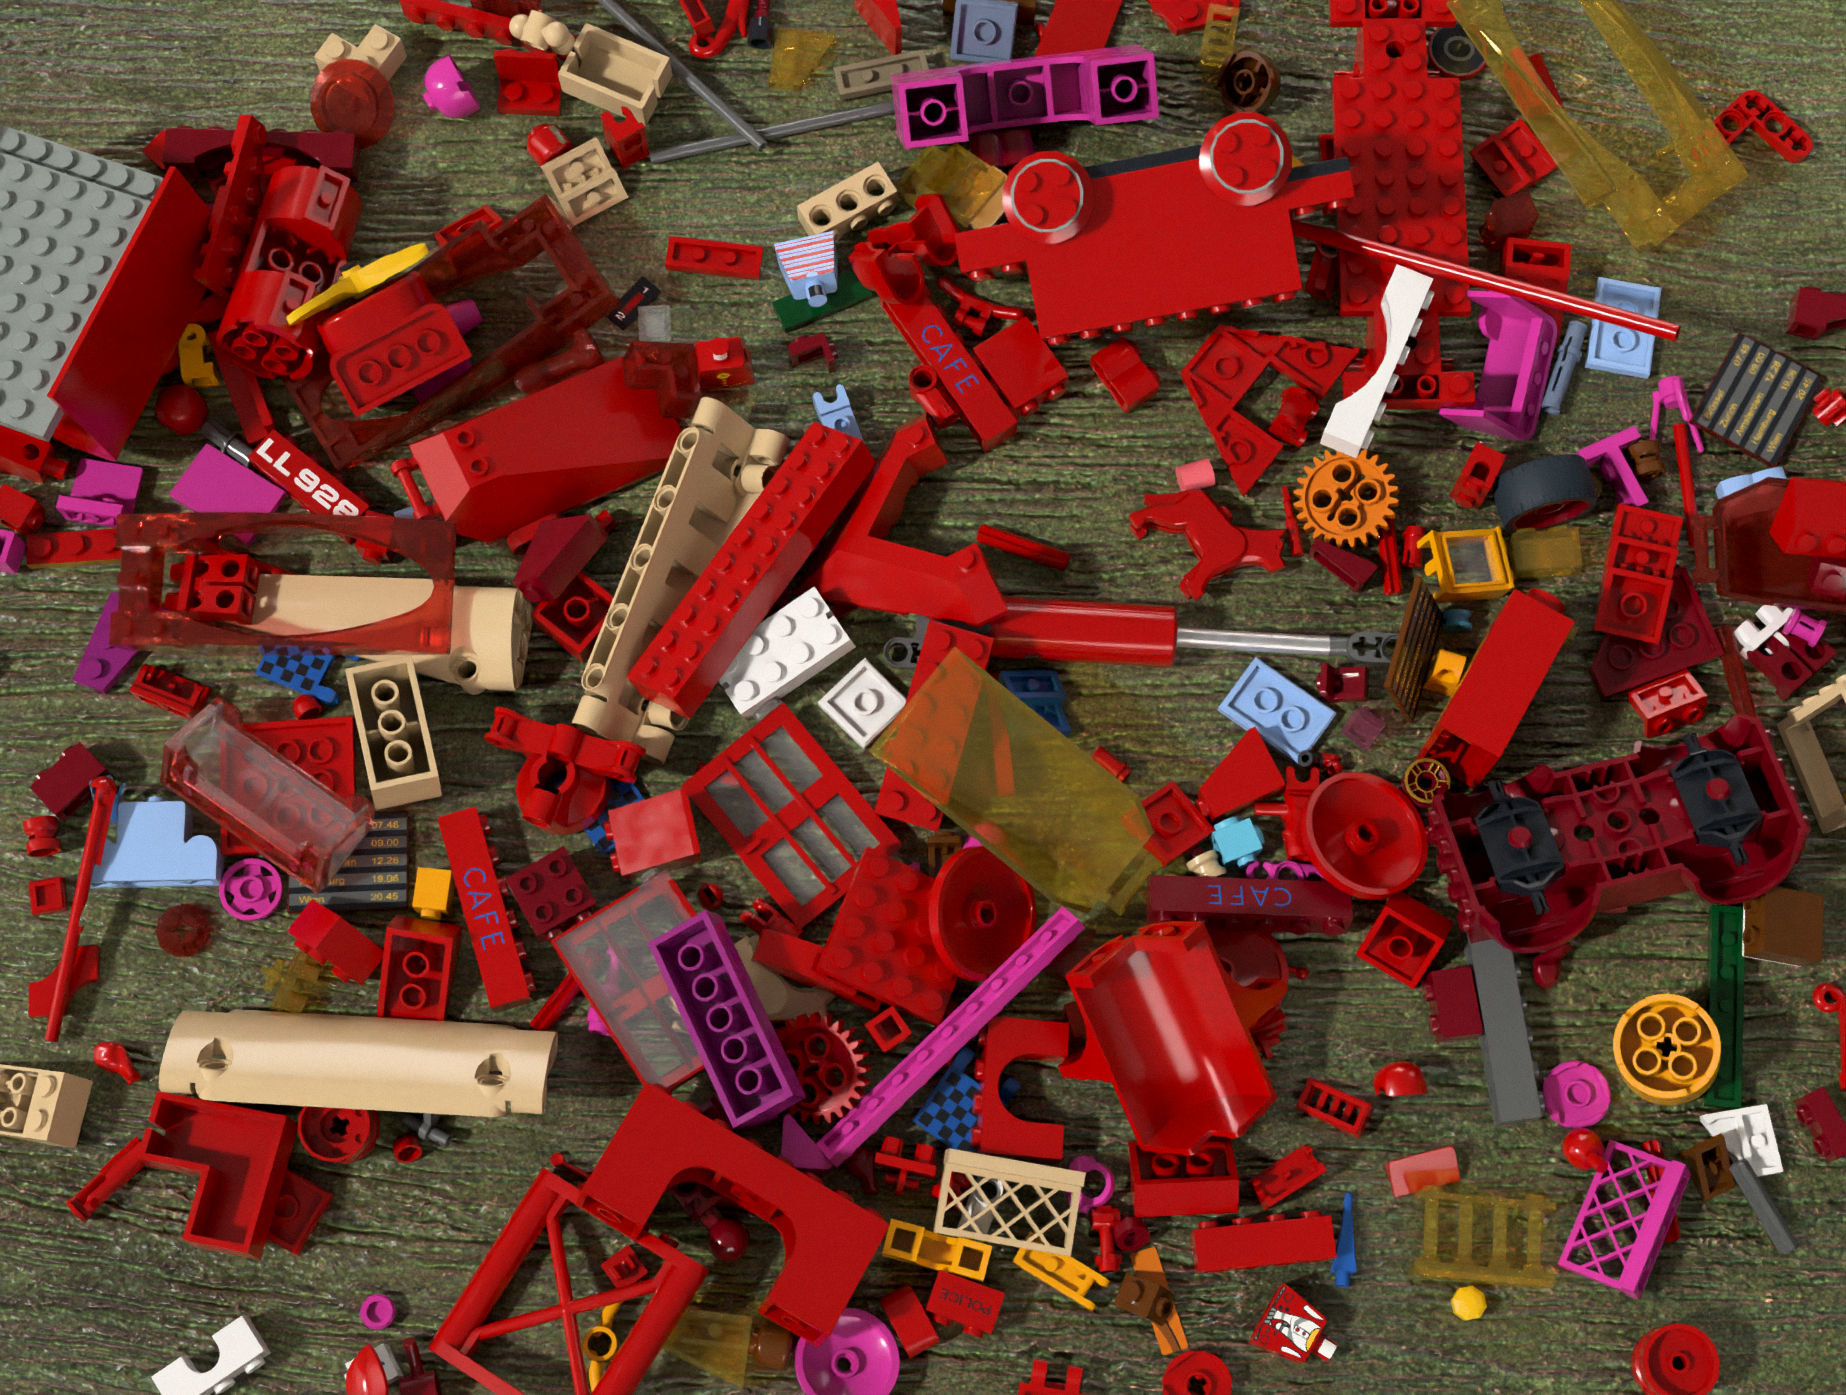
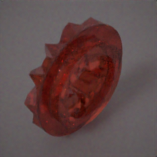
M180 903L177 906L167 908L162 917L158 918L155 934L159 945L168 954L176 957H188L196 954L206 945L211 928L207 915L195 905ZM182 919L187 926L196 928L185 932L183 943L179 934L170 931L178 928Z

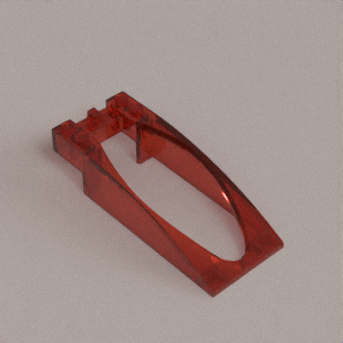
M545 193L496 230L492 229L482 220H479L408 271L419 272L433 298H436L452 289L480 278L522 267L543 251H546L568 286L567 289L543 306L528 296L525 302L537 319L534 323L411 411L396 416L364 421H339L329 418L323 413L321 402L326 389L334 378L329 368L331 355L322 339L313 367L308 375L296 380H292L290 375H280L337 471L342 472L381 454L478 402L543 361L623 304L574 232V227L560 205Z
M202 512L117 514L115 547L122 549L121 571L117 572V585L119 586L118 612H111L109 645L127 651H192L205 656L450 655L457 523L407 518L300 513ZM334 532L351 536L387 548L415 561L428 572L434 586L430 598L409 612L361 626L312 634L264 635L244 633L215 627L212 624L173 611L161 612L165 553H196L202 556L220 555L221 534Z

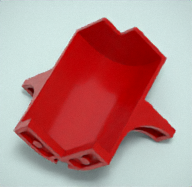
M1168 921L1140 927L1138 935L1131 936L1124 940L1123 935H1120L1106 942L1086 956L1065 975L1082 1014L1087 1041L1086 1047H1078L1058 1065V1068L1063 1078L1112 1082L1142 1151L1191 1156L1199 1152L1201 1146L1211 1136H1222L1231 1139L1243 1136L1247 1129L1259 1117L1263 1116L1267 1109L1278 1099L1249 1029L1258 1023V1019L1264 1013L1277 1005V1001L1288 992L1284 979L1257 978L1245 987L1231 978L1223 967L1204 921Z

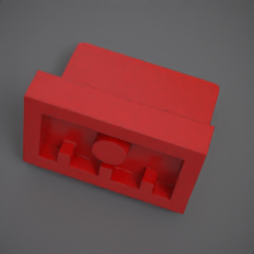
M507 48L503 51L495 50L493 58L500 79L497 100L498 113L560 117L562 89L558 76L560 67L557 55L545 50H537L535 52H520L512 48Z

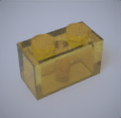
M1555 526L1549 528L1548 531L1522 528L1513 533L1507 542L1509 563L1514 574V580L1576 576L1583 567L1578 529L1568 530L1566 526Z

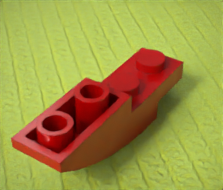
M762 929L751 961L809 988L816 986L869 1012L879 1011L882 1001L815 970L824 947L787 934Z

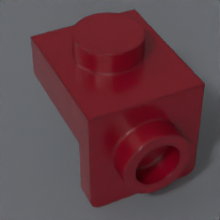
M824 332L813 336L802 335L794 339L792 343L787 344L788 355L793 368L823 357L829 373L835 371V360L839 359L834 342H827Z
M1322 663L1321 673L1316 678L1317 690L1330 703L1368 701L1369 669L1366 666L1334 668L1329 663Z

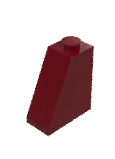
M591 514L541 521L513 583L531 603L556 600L604 544L609 534Z

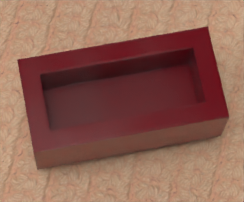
M1820 1087L1794 1100L1796 1116L1803 1126L1808 1127L1814 1137L1812 1143L1816 1152L1821 1157H1825L1827 1162L1846 1155V1124L1825 1087Z

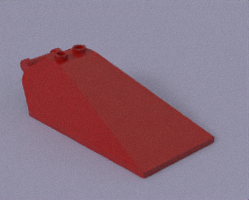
M639 348L424 437L408 445L412 457L398 459L390 465L393 475L399 477L414 509L413 516L417 524H424L442 516L449 532L480 540L490 545L507 538L513 531L547 515L566 513L663 472L682 430ZM420 470L436 504L426 505L411 472Z

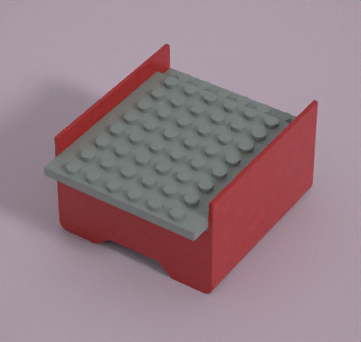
M0 125V425L47 442L50 441L51 437H54L68 446L113 462L117 461L207 290V287L194 279L193 275L195 268H202L205 257L200 255L202 244H209L211 236L208 230V223L212 212L176 167L170 166L165 177L162 178Z

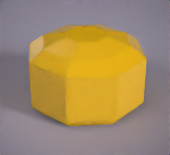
M1474 1286L1458 1288L1450 1300L1453 1313L1464 1321L1480 1318L1487 1308L1484 1293Z

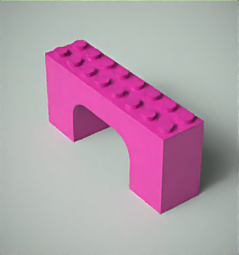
M1137 44L890 74L897 137L905 149L969 141L968 134L1000 128L1069 120H1088L1095 125L1159 118L1154 53Z

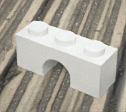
M240 1316L212 1335L220 1352L218 1363L212 1370L201 1373L195 1368L190 1358L181 1356L151 1378L162 1395H210L214 1391L218 1395L235 1384L233 1378L245 1371L249 1374L260 1368L265 1363L263 1358L271 1352L251 1319Z

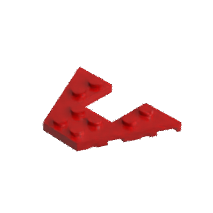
M1219 324L1184 367L1180 377L1242 497H1246L1283 450L1284 445L1234 410L1269 365L1322 401L1342 376L1343 372L1346 371L1360 352L1358 347L1351 349L1327 345L1323 341L1309 342L1304 338L1287 335L1279 337L1261 334L1257 330H1238L1233 326Z

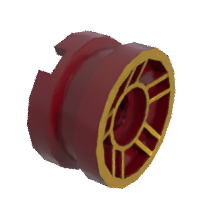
M1424 758L1416 760L1408 767L1401 778L1400 790L1416 808L1429 809L1432 808L1433 796L1437 795L1440 787L1449 784V790L1451 780L1443 764L1434 759ZM1420 779L1432 783L1429 789H1424L1420 786Z

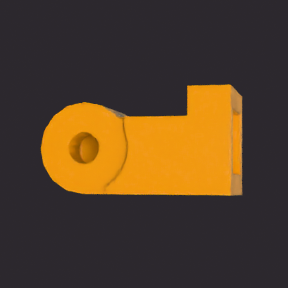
M188 324L178 343L182 380L185 385L194 389L220 385L219 372L214 363L209 362L208 358L212 348L208 335L200 325Z
M1439 649L1437 655H1433L1423 688L1451 696L1458 686L1466 656Z

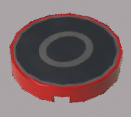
M1457 21L1455 27H1438L1431 35L1427 47V58L1431 67L1433 66L1437 71L1440 70V76L1443 78H1459L1460 81H1467L1485 68L1490 53L1489 43L1483 32L1473 24L1463 21Z

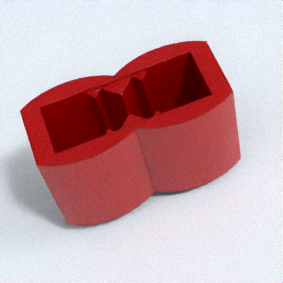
M1122 336L1092 355L1090 366L1099 380L1108 388L1120 408L1127 414L1158 393L1160 378L1152 366L1147 367L1140 360L1141 352L1133 341L1128 342Z

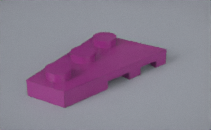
M111 591L72 681L75 684L106 694L132 665V660L144 646H149L155 639L154 635L164 624H168L174 614L165 609Z

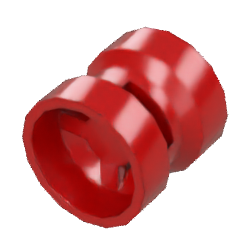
M45 815L23 821L24 833L30 839L26 843L28 856L46 857L61 852V842L55 837L56 831L59 828L57 817Z
M951 1172L949 1186L955 1195L959 1197L973 1185L965 1174ZM942 1181L939 1184H935L929 1194L936 1200H939ZM949 1193L946 1205L953 1201ZM956 1204L951 1207L955 1210H960Z

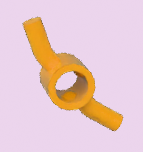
M624 1301L605 1306L601 1312L598 1326L591 1328L582 1340L583 1351L591 1359L589 1368L591 1394L603 1376L604 1364L612 1361L620 1349V1340L618 1335L612 1331L614 1317ZM606 1333L612 1341L609 1345L610 1351L603 1356H598V1353L591 1349L592 1340Z

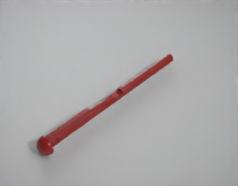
M106 776L94 779L90 787L96 788L44 1038L45 1041L58 1042L80 934L84 930V926H79L80 916L88 900L95 864L101 866L115 793L117 792L115 782Z

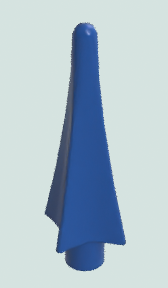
M1350 1192L1345 1194L1343 1215L1336 1245L1337 1258L1333 1259L1330 1274H1336L1335 1286L1339 1288H1349L1350 1276H1354V1273H1357L1352 1216L1353 1195Z

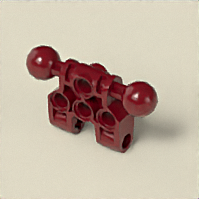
M718 1094L700 1106L704 1116L713 1121L714 1119H720L732 1127ZM696 1182L695 1189L690 1193L680 1192L676 1185L668 1189L693 1223L701 1221L708 1230L706 1237L707 1247L715 1258L730 1262L744 1256L750 1245V1233L746 1225L735 1218H724L717 1209L719 1205L736 1209H743V1207L711 1188Z

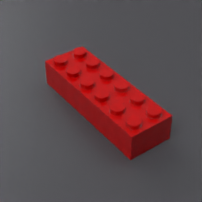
M929 620L874 813L936 832L941 830L996 638L939 621Z

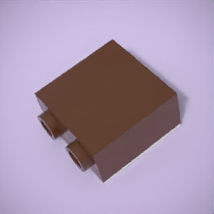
M1775 886L1765 894L1743 902V957L1798 967L1822 962L1823 895Z

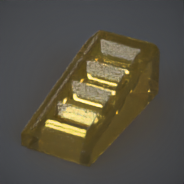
M1209 3L1198 66L1220 70L1225 60L1232 55L1240 8ZM1214 13L1232 16L1231 22L1214 20ZM1211 27L1230 29L1229 34L1212 32ZM1209 38L1227 41V46L1210 44ZM1207 50L1224 52L1225 57L1208 56Z

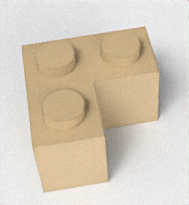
M377 24L372 27L358 47L331 33L314 56L322 75L371 104L407 57L401 38Z

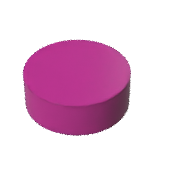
M382 1294L369 1296L360 1308L362 1322L368 1328L374 1330H384L390 1327L397 1315L394 1301Z

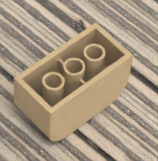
M412 655L345 669L375 810L442 796Z

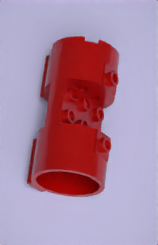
M323 165L318 169L307 166L284 167L274 172L271 176L216 336L217 346H222L227 351L226 358L237 367L254 375L275 380L276 375H290L292 380H296L310 373L321 342L315 324L319 319L330 313L332 307L322 310L295 325H290L286 317L306 302L325 292L337 283L338 278L342 276L341 273L343 271H340L339 268L346 264L363 212V203L360 196L349 185L350 178Z

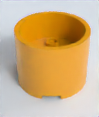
M1657 994L1645 997V999L1634 1004L1622 1015L1615 1029L1613 1051L1622 1079L1636 1095L1654 1104L1676 1106L1697 1099L1712 1085L1720 1067L1721 1042L1716 1025L1699 1004L1680 995ZM1665 1040H1670L1672 1047L1677 1048V1051L1670 1052L1669 1057H1664L1662 1050L1657 1049L1658 1046L1664 1045Z

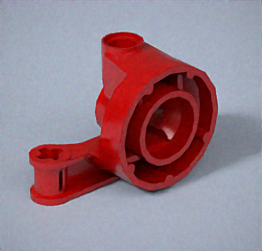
M495 707L494 714L496 716L490 732L485 733L484 740L494 746L517 751L527 757L517 777L515 792L518 804L522 810V818L549 834H573L585 830L598 820L609 801L611 788L609 777L627 783H635L637 777L634 774L640 757H644L646 754V750L643 747L629 741H610L585 735L575 727L561 723L556 724V726L541 723L503 707ZM567 770L566 780L557 788L559 791L557 795L544 790V785L550 776L558 771Z

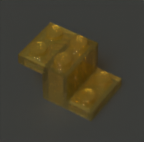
M954 143L946 153L935 145L927 146L894 186L898 191V197L914 209H916L914 203L921 194H942L953 218L967 228L1003 186L1005 176L958 143Z

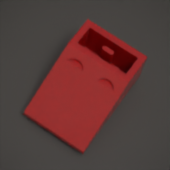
M1508 237L1500 253L1499 275L1567 294L1571 244ZM1527 301L1554 318L1557 324L1555 346L1558 347L1564 311Z

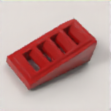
M1311 1077L1308 1078L1295 1106L1297 1110L1358 1139H1361L1374 1110L1372 1104ZM1316 1089H1318L1322 1093L1315 1108H1312L1309 1105ZM1330 1095L1334 1097V1100L1326 1114L1322 1111ZM1344 1102L1347 1106L1339 1120L1335 1116L1341 1103ZM1356 1108L1360 1110L1354 1125L1348 1124Z

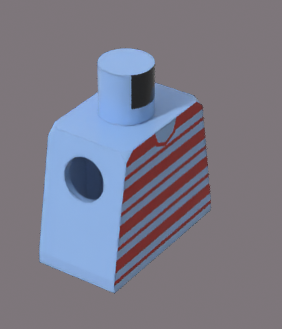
M833 231L774 244L779 268L793 298L796 300L807 298L809 305L812 307L824 305L827 302L826 294L835 292L838 289V259Z

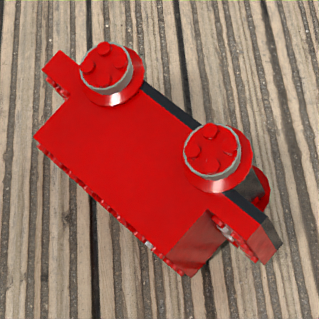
M1237 112L1220 119L1207 132L1203 143L1199 145L1082 167L1075 158L1058 151H1039L1023 158L1009 172L1003 186L1002 207L1009 223L954 233L961 273L976 281V283L995 279L994 273L998 272L1004 273L1007 277L1026 273L1025 267L1028 268L1040 339L1048 341V344L1051 346L1071 343L1070 336L1080 335L1083 340L1102 337V330L1112 328L1115 334L1134 331L1133 324L1145 322L1146 328L1165 325V318L1177 316L1178 322L1197 319V312L1208 310L1209 316L1228 313L1231 310L1230 306L1240 304L1241 310L1260 307L1264 299L1272 298V304L1293 300L1296 297V293L1302 290L1291 222L1309 219L1315 211L1322 210L1323 216L1340 213L1348 206V203L1355 197L1348 157L1292 167V148L1285 131L1273 119L1257 112Z

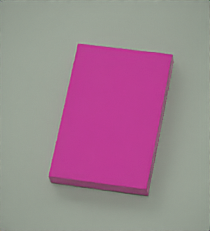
M206 443L173 487L169 496L250 547L284 501L287 494L284 490Z

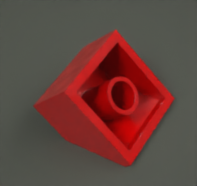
M1403 892L1391 895L1379 912L1355 955L1414 989L1445 942L1454 922Z

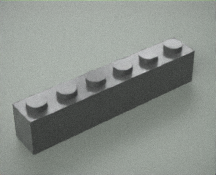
M1461 932L1466 966H1471L1483 1034L1479 1036L1494 1125L1503 1126L1535 1122L1542 1117L1541 1112L1545 1111V1102L1542 1092H1537L1535 1078L1539 1077V1069L1536 1058H1531L1529 1045L1533 1042L1530 1025L1525 1024L1523 1011L1527 1009V1002L1524 991H1519L1517 978L1521 976L1518 958H1513L1511 950L1499 945L1493 939L1471 944L1467 932Z

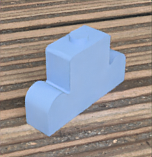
M148 797L146 802H122L118 806L116 843L114 844L106 838L101 866L97 864L94 866L90 889L219 886L224 875V857L221 855V847L213 839L204 835L192 837L193 811L183 801H167L163 797Z

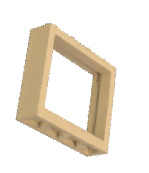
M1846 674L1835 679V684L1820 689L1818 691L1819 695L1802 701V706L1787 711V718L1776 724L1823 834L1846 827V805L1809 720L1841 699H1844L1846 704Z

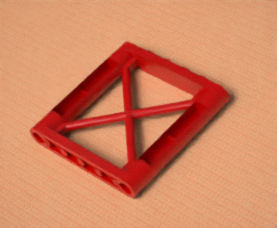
M542 1167L427 1348L497 1395H527L471 1357L482 1340L562 1318L575 1395H590L576 1314L654 1293L591 1394L633 1395L710 1270L678 1251L679 1243L671 1237L661 1233L659 1238L649 1233L652 1226L646 1223L635 1242L665 1260L655 1278L573 1300L560 1218L570 1202L576 1204L585 1184L579 1182L575 1187ZM547 1226L560 1304L483 1325Z

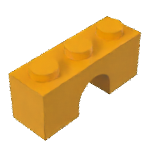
M891 1218L882 1256L935 1271L942 1270L964 1279L983 1283L992 1246L961 1237L953 1238L926 1230L925 1227Z

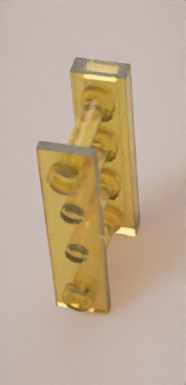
M1423 1185L1422 1190L1412 1194V1201L1425 1202L1423 1255H1419V1261L1414 1260L1409 1263V1277L1546 1290L1554 1287V1273L1544 1272V1266H1541L1542 1213L1555 1211L1557 1203L1546 1202V1196L1525 1195V1200L1444 1193L1443 1187L1434 1185ZM1439 1203L1459 1205L1457 1258H1454V1264L1440 1263V1257L1437 1256ZM1473 1206L1494 1208L1492 1261L1488 1262V1267L1475 1266V1260L1471 1259ZM1508 1209L1528 1211L1527 1264L1523 1265V1270L1509 1269V1263L1506 1262Z

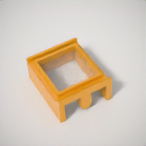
M1500 526L1490 529L1447 532L1431 530L1417 542L1418 549H1432L1433 559L1425 564L1424 570L1427 576L1438 575L1441 589L1433 594L1436 603L1496 599L1514 588V574L1509 566L1506 554L1507 544L1502 537Z

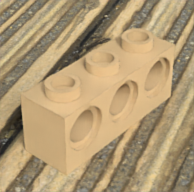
M876 162L797 206L798 220L809 236L833 231L836 243L843 234L851 230H860L872 218L878 215L885 216L893 211L895 206L898 205V191L880 163ZM873 190H880L883 192V194L879 196H873L869 193ZM849 204L857 207L852 211L842 209V207ZM820 219L829 221L825 226L815 224Z

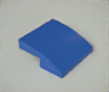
M1056 670L1000 671L998 674L999 696L1010 740L1066 739L1072 730L1061 706L1067 696Z

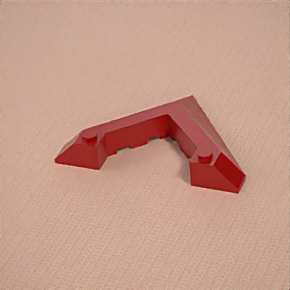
M927 413L897 427L876 460V464L862 482L793 591L792 595L794 597H799L812 587H815L825 602L847 606L848 604H855L859 608L902 615L912 613L924 615L926 619L945 622L955 620L966 622L967 625L981 627L1010 613L990 563L977 543L945 557L885 540L891 526L895 527L906 505L904 500L910 488L915 487L919 477L948 463Z

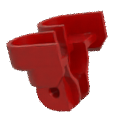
M921 194L914 203L917 212L908 221L897 222L886 227H877L870 230L867 235L868 242L857 243L854 246V251L847 257L861 284L871 291H876L883 301L889 304L906 305L918 300L924 287V273L918 259L928 266H949L957 259L958 253L954 233H959L960 230L942 194Z

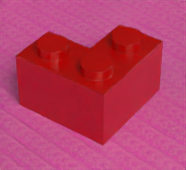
M311 899L287 930L288 933L297 939L293 943L294 946L323 966L327 961L334 966L331 973L346 984L352 979L362 986L383 959L384 950L342 917Z

